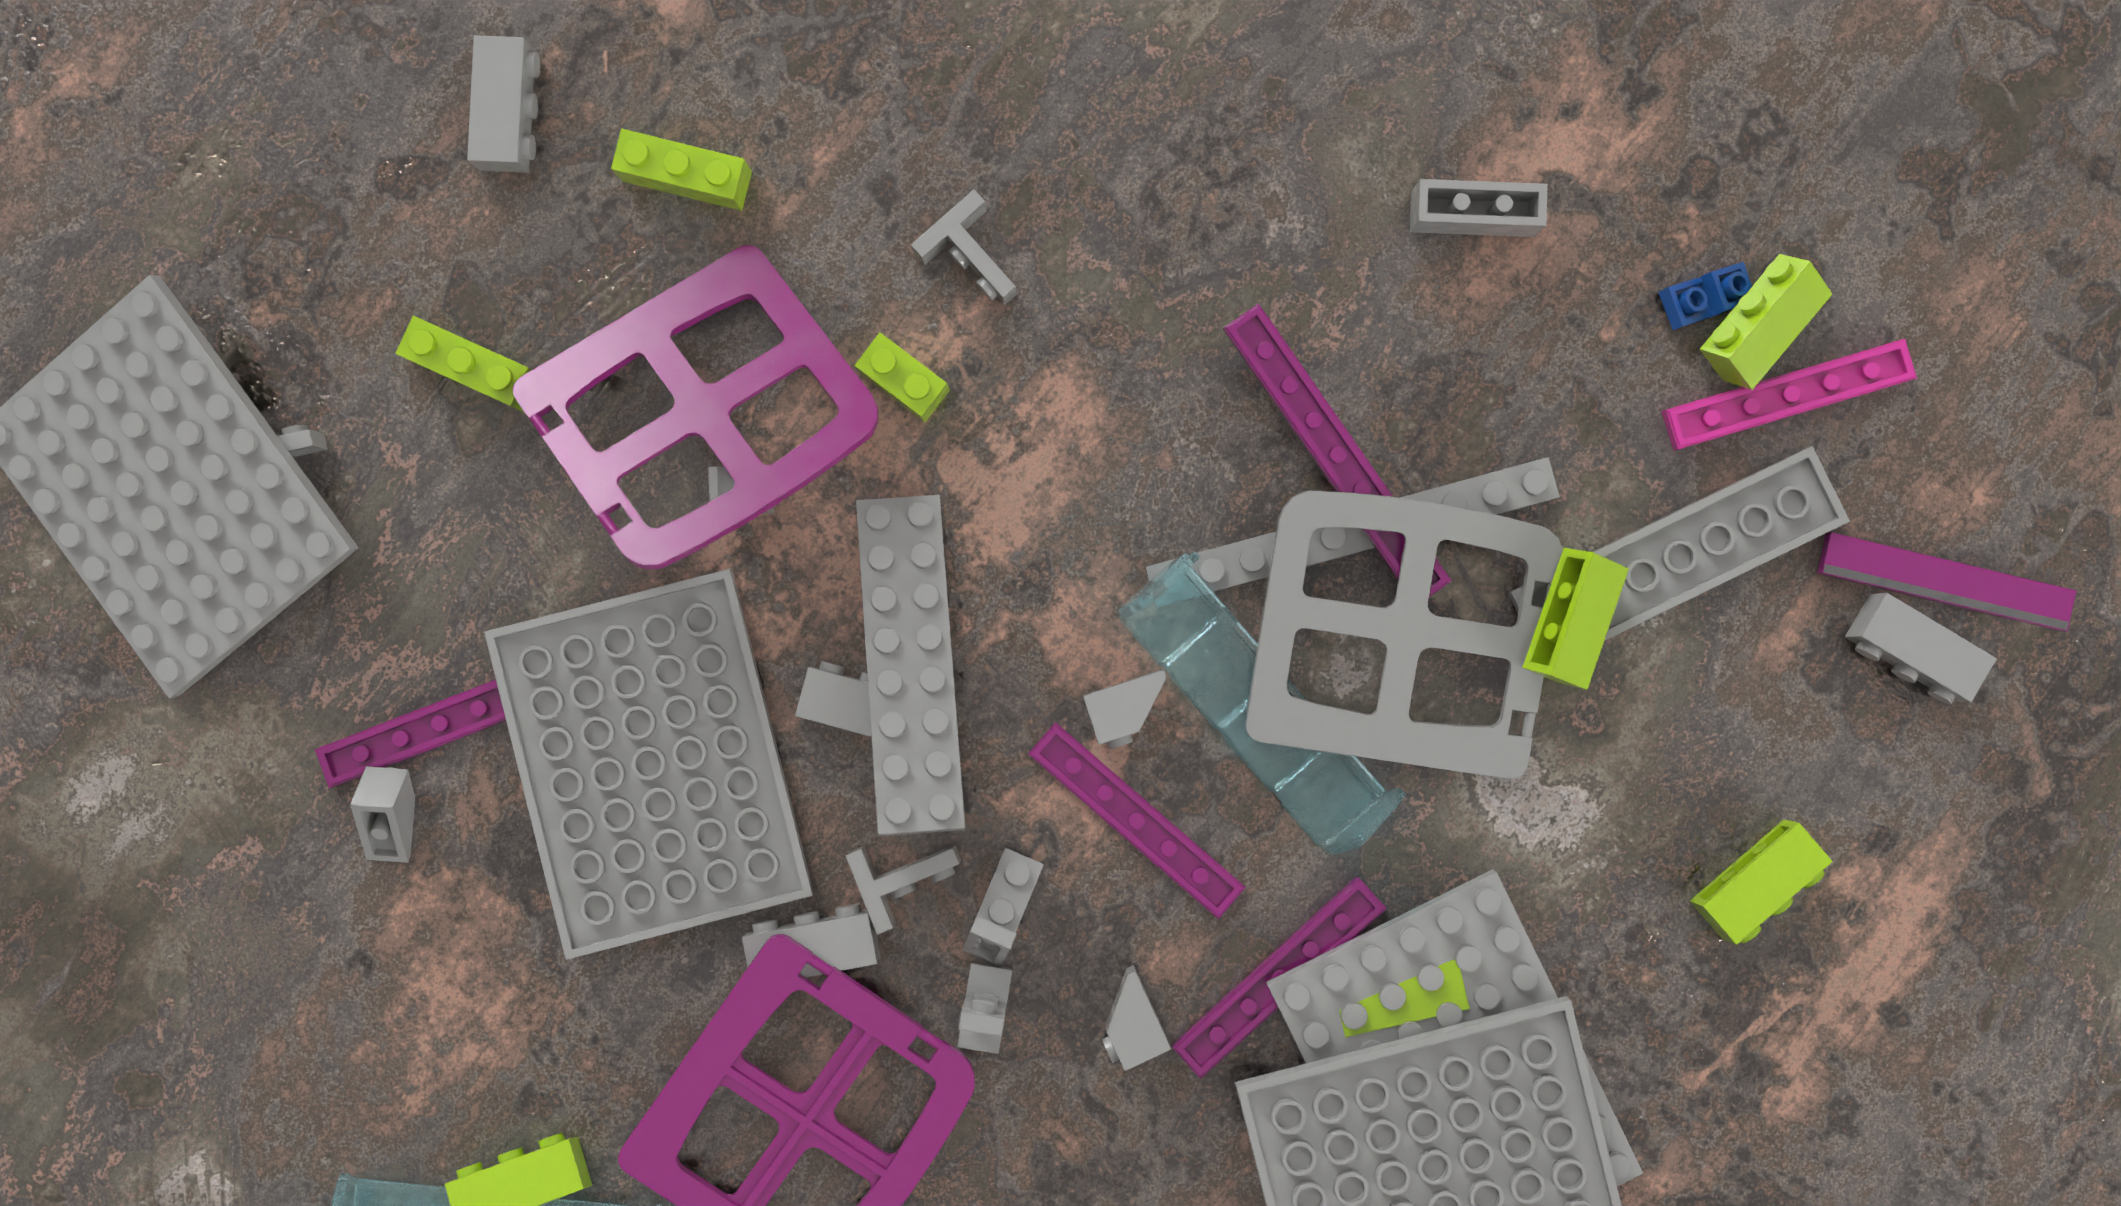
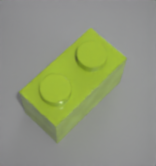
M880 332L854 365L862 376L924 423L950 391L947 382Z

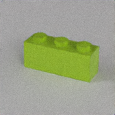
M622 128L611 170L622 182L739 211L743 209L752 170L744 158Z
M1779 254L1699 350L1723 381L1753 390L1831 297L1832 292L1811 261Z
M414 315L412 316L395 354L524 412L513 395V386L521 376L532 369Z
M1563 548L1522 668L1557 683L1587 690L1629 568L1594 552Z
M1783 819L1693 897L1690 902L1723 940L1735 945L1740 942L1746 943L1758 935L1761 931L1760 925L1771 915H1779L1787 910L1793 903L1792 897L1803 887L1809 888L1818 883L1825 875L1824 869L1833 861L1799 822Z
M1455 960L1437 966L1443 972L1444 981L1442 986L1434 991L1422 988L1417 981V975L1399 983L1398 985L1401 986L1406 995L1405 1003L1399 1009L1389 1010L1385 1008L1379 1000V993L1358 1001L1367 1011V1021L1361 1028L1351 1029L1341 1019L1345 1037L1402 1025L1407 1021L1415 1022L1436 1017L1437 1008L1445 1002L1456 1004L1461 1011L1470 1009L1460 967L1456 964Z
M562 1132L539 1140L540 1149L531 1153L524 1154L523 1147L498 1155L499 1164L483 1169L482 1162L457 1170L458 1179L444 1184L450 1206H538L593 1186L579 1138L574 1137L565 1140L564 1133Z

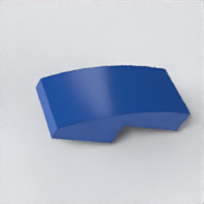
M1740 262L1709 272L1701 277L1667 287L1659 291V295L1671 328L1676 330L1733 310L1740 299L1750 290L1752 284L1744 262Z

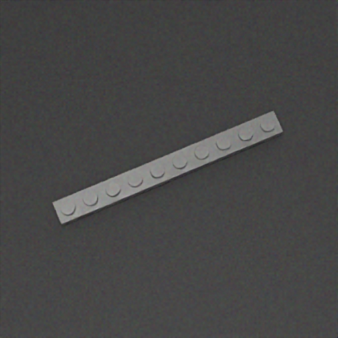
M1547 457L1400 498L1434 502L1498 515L1556 499L1560 496L1550 460ZM1320 527L1311 536L1306 567L1375 547L1360 528ZM1276 531L1145 567L1155 607L1269 577Z

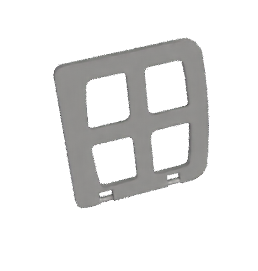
M1311 490L1291 497L1282 507L1277 523L1245 717V729L1248 735L1259 742L1505 779H1516L1522 776L1529 763L1533 741V727L1535 716L1538 712L1544 679L1543 676L1522 668L1543 607L1531 605L1535 581L1548 583L1546 597L1548 595L1563 551L1559 538L1543 526L1482 511L1428 501L1382 495ZM1320 527H1344L1392 531L1403 534L1405 543L1396 596L1391 605L1376 607L1305 595L1303 583L1313 532ZM1442 540H1451L1494 549L1520 557L1524 561L1526 571L1517 622L1514 626L1508 627L1436 616L1430 612L1428 598L1437 546ZM1306 628L1378 639L1384 643L1386 654L1376 710L1372 714L1322 705L1291 696L1288 693L1287 679L1294 637L1299 629ZM1427 648H1438L1507 659L1509 661V668L1498 721L1493 725H1454L1412 721L1409 717V709L1420 653ZM1512 710L1525 712L1521 735L1508 733Z

